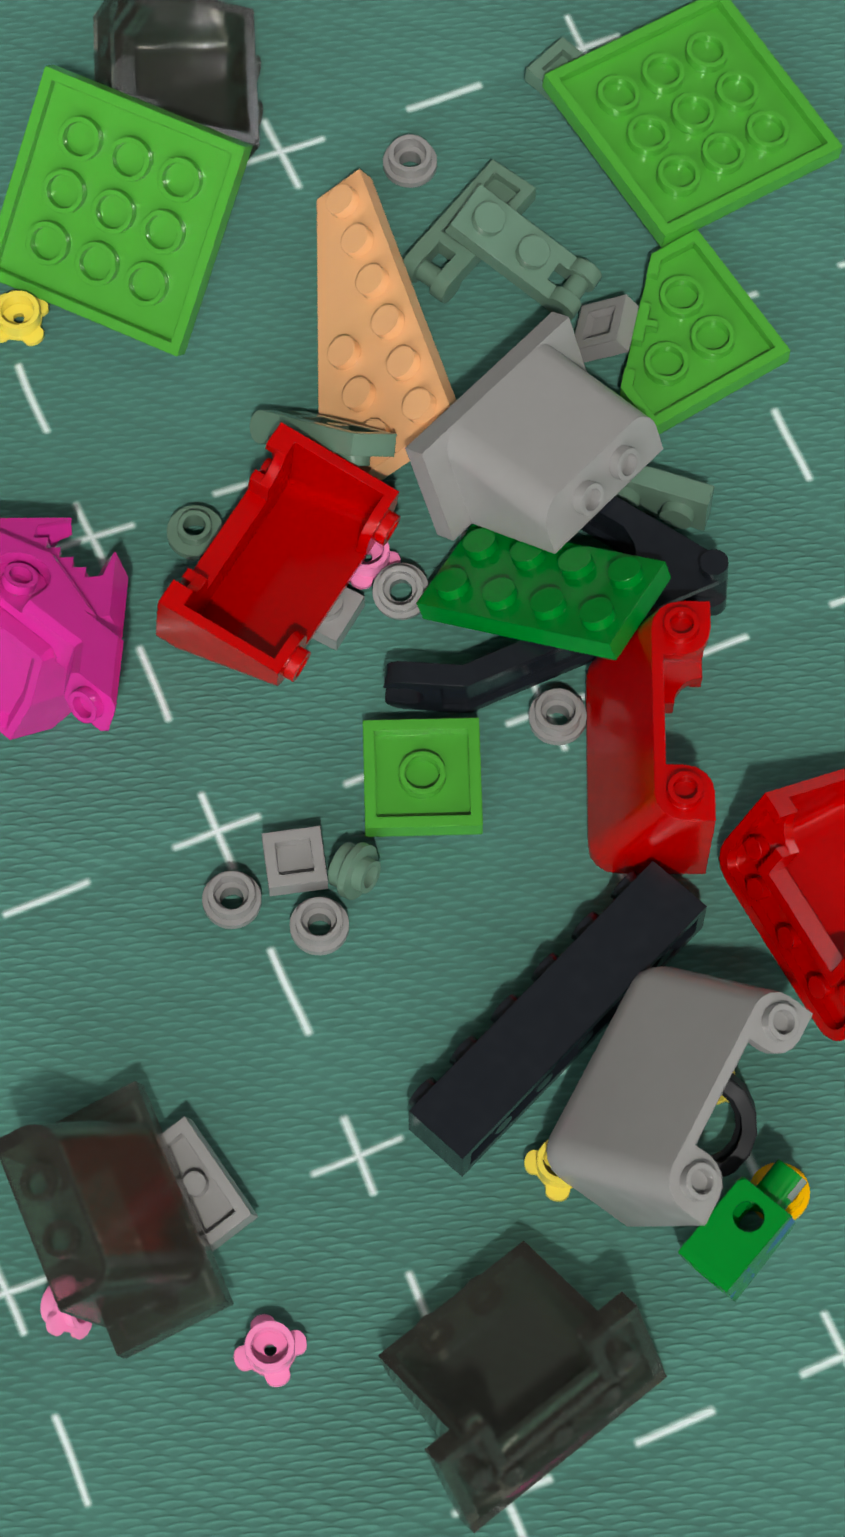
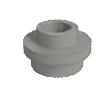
M412 134L403 135L396 138L386 149L383 156V169L388 179L394 184L405 188H415L426 184L433 178L437 170V156L435 150L424 138ZM411 161L417 163L418 165L413 167L403 166L402 164Z
M394 563L382 569L376 576L372 588L373 599L377 608L385 616L394 620H408L420 614L416 602L429 584L424 573L416 566L408 563ZM399 583L408 584L412 588V595L404 602L395 601L391 597L392 588Z
M555 688L541 693L534 699L529 709V725L532 732L538 739L550 745H566L575 741L583 733L586 726L587 713L583 702L578 696L566 689ZM560 713L568 721L564 725H553L548 722L547 718L551 714Z
M226 871L217 874L206 884L202 895L204 912L212 923L225 929H238L250 924L257 917L261 909L262 898L260 888L252 877L239 871ZM229 895H237L243 900L241 906L236 909H227L221 903Z
M313 897L300 903L291 915V937L294 943L308 954L327 955L333 953L344 944L348 937L349 919L347 913L338 902L330 898ZM316 921H324L331 928L326 934L318 936L312 934L309 931V927Z

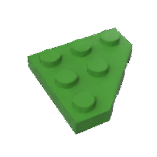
M698 229L651 254L629 356L620 387V396L655 422L659 434L788 362L791 351Z

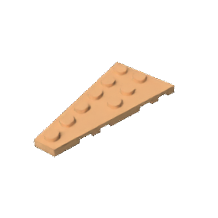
M358 169L317 199L318 414L397 434L394 457H371L369 466H357L382 481L410 461L405 448L456 401V397L372 178Z

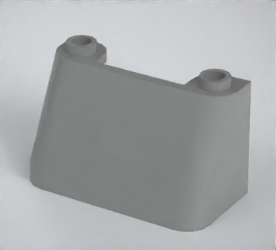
M671 966L647 968L639 972L631 982L549 1137L547 1160L551 1170L561 1180L627 1227L705 1226L720 1197L722 1174L715 1160L696 1145L747 1044H751L757 1050L766 1054L785 1053L793 1049L798 1043L813 1013L792 997L774 990Z

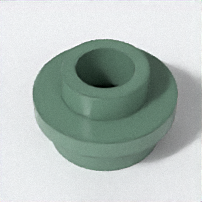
M191 505L181 508L172 515L167 524L168 543L179 556L187 560L199 561L223 527L222 521L213 510L205 506ZM191 526H202L205 528L199 535H189L185 532Z
M347 842L337 850L329 867L328 881L330 885L337 888L340 896L348 900H354L363 893L366 894L373 889L381 871L380 862L377 861L378 854L376 848L366 842H360L357 845Z

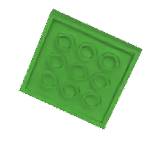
M697 0L544 74L542 88L661 248L693 230L700 229L839 158L843 145L731 0Z
M57 65L45 66L0 212V282L17 290L28 292L36 298L176 357L185 354L253 145Z

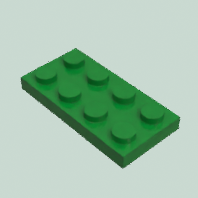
M472 524L416 604L422 618L426 620L617 660L670 581L671 576L665 561L568 542L556 554Z

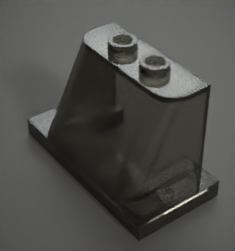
M219 0L103 1L93 16L95 81L253 145L249 156L250 159L260 146L259 126L263 116V103L261 100H258L257 93L261 58L256 54L254 9Z
M134 1081L55 1123L25 1125L0 1138L1 1164L59 1311L105 1327L117 1356L127 1359L234 1304L169 1145L164 1138L162 1128L144 1085Z
M522 1241L482 1274L473 1277L462 1290L434 1312L421 1318L415 1327L378 1355L389 1377L439 1437L424 1450L458 1517L473 1533L483 1527L667 1377L638 1306L629 1297L620 1292L597 1311L525 1241Z

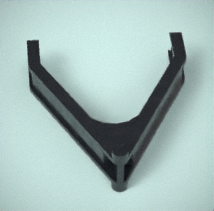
M616 496L581 529L620 553L666 562L671 579L644 620L668 603L678 601H710V616H716L724 611L727 601L729 561L726 554L721 550H707ZM521 640L464 665L408 661L390 662L386 666L383 688H386L385 702L392 707L401 709L455 713L474 712L588 664L597 656Z

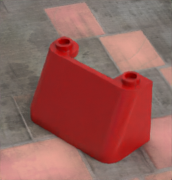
M282 422L266 443L265 449L272 452V458L268 457L259 471L254 470L249 478L248 490L193 570L187 568L182 576L181 583L173 579L158 601L156 636L175 648L275 686L280 685L285 678L294 682L299 677L311 655V652L305 648L374 544L377 542L384 546L393 535L401 519V516L394 512L399 496L398 490Z
M678 601L668 603L640 624L617 660L596 657L588 668L586 679L588 850L596 866L606 872L628 874L631 871H635L637 874H640L654 861L668 874H706L716 823L714 785L706 772L695 766L666 764L665 713H673L675 698L682 689L687 686L701 687L703 652L708 644L711 630L710 601Z
M844 768L764 793L726 838L720 849L719 856L721 871L729 887L805 1008L813 1013L812 1019L826 1037L833 1041L845 1040Z

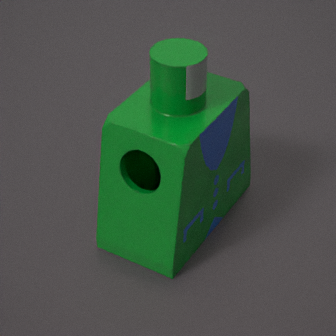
M777 1159L757 1186L742 1176L713 1209L706 1225L699 1226L680 1248L678 1254L687 1264L736 1302L794 1227L795 1221L786 1209L807 1182L779 1159ZM750 1211L762 1213L764 1215V1222L757 1230L746 1232L740 1229V1221L746 1213Z

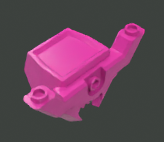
M0 518V732L9 740L52 729L71 712L79 721L86 724L91 723L100 731H109L116 710L129 577L115 551L105 562L98 576L89 577L86 571L87 567H74V557H61V547L55 546L60 540L72 536V518Z

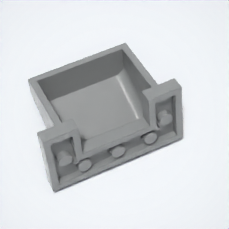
M552 311L405 449L437 535L454 541L471 524H475L556 554L663 450L656 424L650 417L586 371L569 316Z

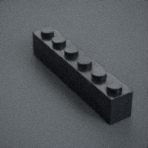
M654 861L640 874H637L635 871L629 872L613 890L611 898L614 901L600 915L595 911L589 913L573 931L571 938L574 942L560 956L555 952L549 954L533 972L531 980L534 983L520 997L514 993L509 995L492 1014L490 1020L494 1024L479 1039L471 1035L463 1041L450 1058L449 1062L453 1066L438 1081L433 1077L427 1079L411 1096L408 1105L412 1107L409 1110V1130L461 1177L610 1024L625 993L637 974L647 968L666 966L703 928L707 906Z

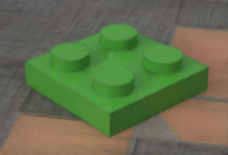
M479 718L363 720L365 837L483 834Z

